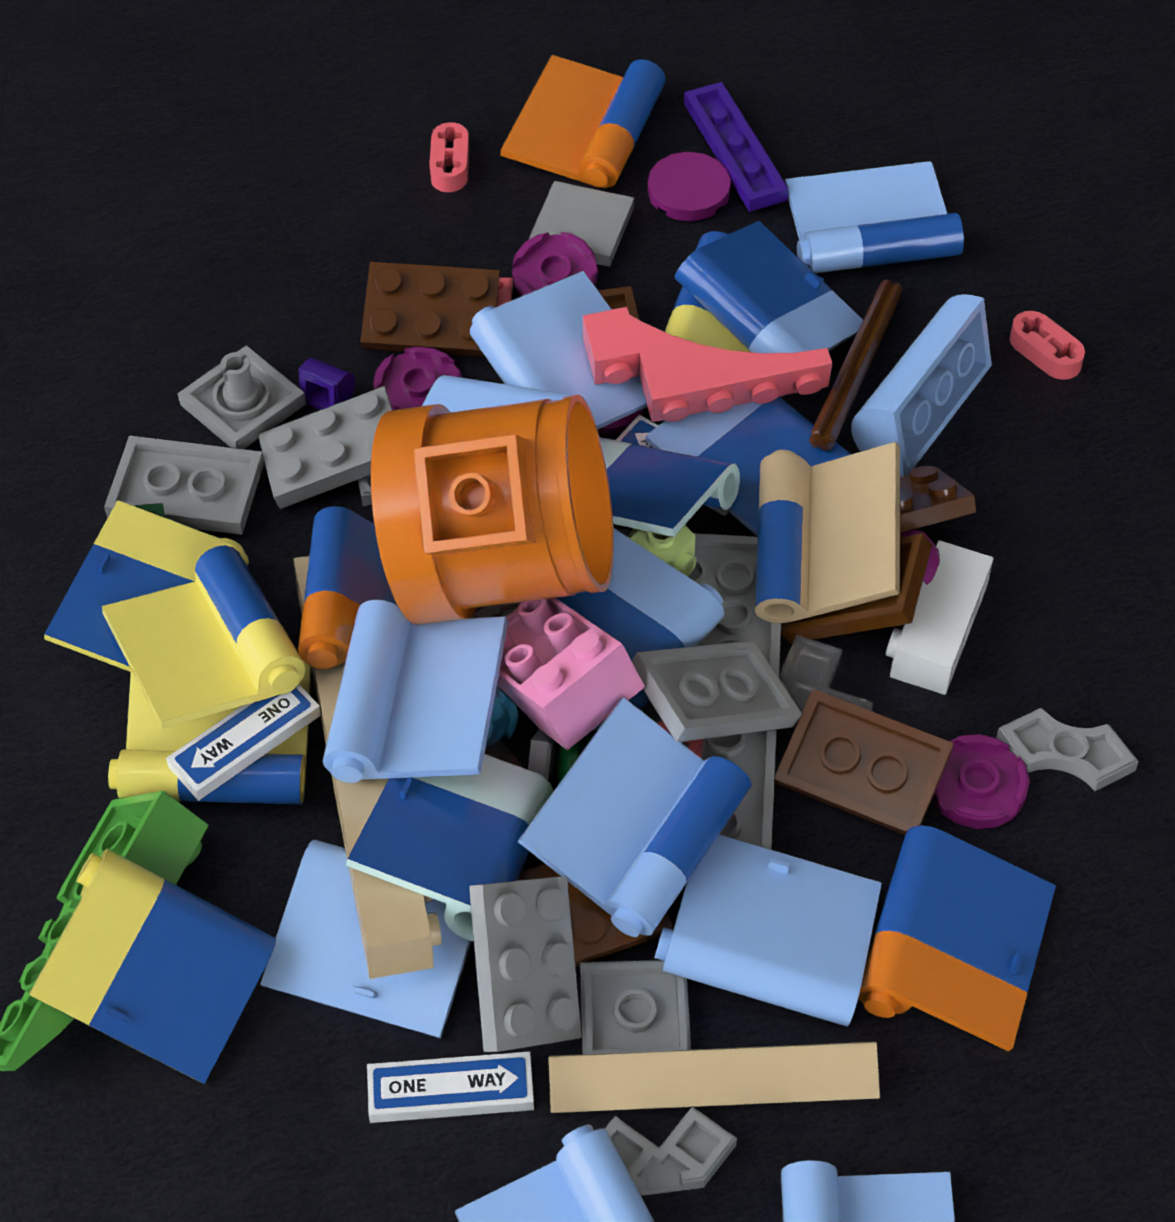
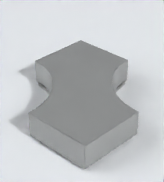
M1040 708L1000 727L997 733V739L1009 745V751L1014 753L1017 758L1018 756L1022 758L1027 766L1028 773L1042 769L1064 771L1082 779L1094 791L1136 771L1139 763L1110 725L1105 724L1094 728L1071 727L1053 719Z

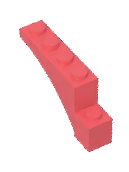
M627 307L583 315V340L595 385L607 382L610 384H620L632 377L639 376L651 422L662 420L676 422L691 414L706 411L720 413L729 410L735 405L750 402L764 404L775 400L779 396L794 393L808 395L829 386L832 361L828 348L794 353L731 351L701 345L670 335L631 316Z

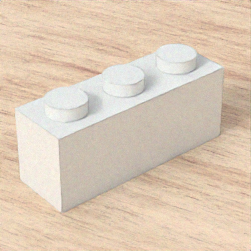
M938 541L936 547L939 549L940 563L936 574L928 585L924 581L922 583L912 623L905 624L903 630L894 628L888 643L886 656L893 658L891 678L946 695L986 591L994 557Z

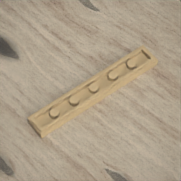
M876 1042L549 1056L551 1113L880 1098Z

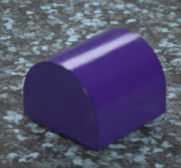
M315 358L307 359L299 367L300 390L305 394L307 405L323 410L352 398L355 388V377L352 373Z

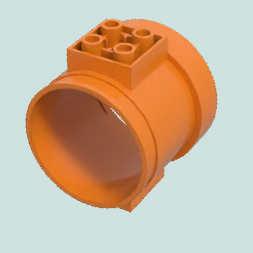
M576 394L565 396L559 400L541 399L450 412L442 404L392 410L382 415L374 434L371 454V497L374 525L381 561L390 590L399 609L411 623L420 625L469 619L474 615L478 607L574 596L578 592L585 591L598 593L607 590L612 576L614 559V530L610 487L596 423L588 404L582 396Z

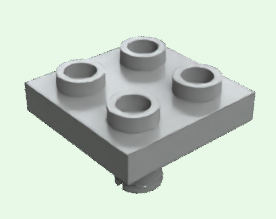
M248 346L243 347L237 352L225 355L219 365L178 393L180 405L230 448L245 449L259 439L258 434L273 429L306 405L304 392Z

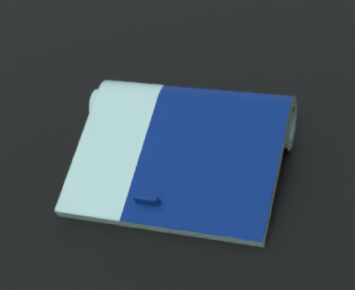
M600 437L609 480L613 524L674 537L702 505L727 510L736 499L740 484V473L736 464Z
M484 754L481 774L389 778L347 858L346 866L446 903L444 919L448 928L456 935L466 940L474 941L469 886L518 881L530 851L517 841L554 790L541 774Z

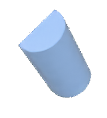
M964 294L948 299L853 418L851 432L860 452L892 442H896L900 446V477L909 475L910 471L916 466L992 366L984 298Z

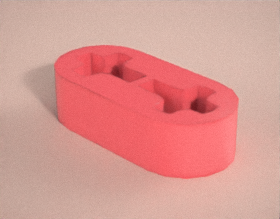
M449 122L437 126L432 132L430 175L432 185L442 192H455L462 189L468 180L469 136L467 129L463 125ZM454 142L453 148H446L447 143ZM446 166H453L451 173H446Z
M1024 311L1014 318L1010 343L1015 350L1053 378L1065 380L1079 374L1085 349L1078 339L1040 312Z

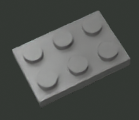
M385 386L258 434L273 497L280 509L371 475V454L376 427L382 415L393 410Z
M129 436L104 506L107 518L117 500L129 505L163 503L165 518L193 529L242 535L264 466L263 454L261 451Z
M754 641L637 652L632 660L645 685L643 690L676 742L794 727L802 715Z
M567 876L469 886L484 1052H499L582 1038Z

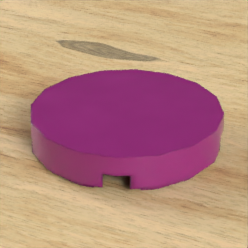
M694 152L671 154L658 161L651 169L648 179V196L651 204L657 210L659 206L662 210L666 211V216L675 220L697 221L708 219L716 214V209L722 205L724 208L728 203L731 179L727 168L717 159L708 155Z
M549 232L534 236L521 246L514 256L512 275L516 292L522 297L584 271L593 285L596 286L598 269L594 252L585 240L568 232H560V235H549Z
M412 347L404 349V354L398 355L395 358L394 354L385 358L375 372L373 385L374 390L385 386L393 410L422 406L433 384L442 375L461 378L462 375L460 370L454 365V360L448 354L433 348Z
M977 734L959 736L951 740L950 742L954 743V749L932 800L940 813L956 824L974 829L995 828L1012 820L1024 806L1030 783L1027 766L1020 756L1017 758L1014 753L1009 751V745L997 738Z

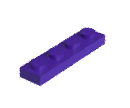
M719 82L685 92V107L717 160L727 168L731 183L748 211L751 212L787 201L788 187L724 84Z

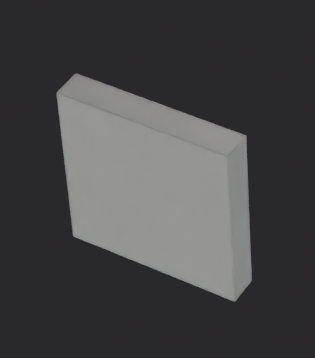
M554 181L529 239L549 232V235H560V232L572 233L585 240L593 250L596 264L610 267L633 212L634 198Z
M663 960L580 962L583 1054L691 1050L687 978L662 971Z

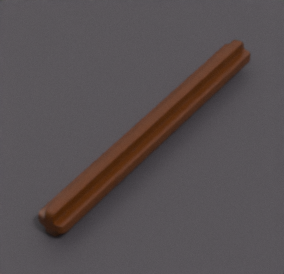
M889 279L880 283L812 429L809 442L813 448L820 447L823 451H829L833 448L900 300L903 289L899 283L893 284Z

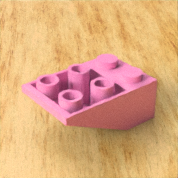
M549 598L521 602L518 608L506 616L508 627L497 685L540 730L566 750H569L602 723L623 697L630 700L645 687L623 644L558 599Z

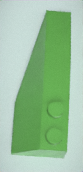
M157 791L114 799L107 807L59 891L56 899L61 901L64 906L56 921L52 919L46 921L38 939L46 944L42 955L26 965L19 980L21 988L25 991L22 1000L19 999L11 1003L0 1022V1071H15L54 1039L74 1019L30 996L29 993L82 898L80 894L84 885L76 882L90 854L94 853L100 857L108 848L176 885L185 867L190 865L200 853L202 848L200 840L209 825L166 792Z

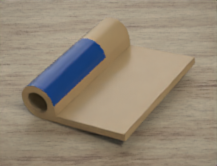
M892 442L814 466H810L803 458L789 450H778L764 457L760 464L755 590L756 615L768 622L787 623L900 594V446L896 442Z

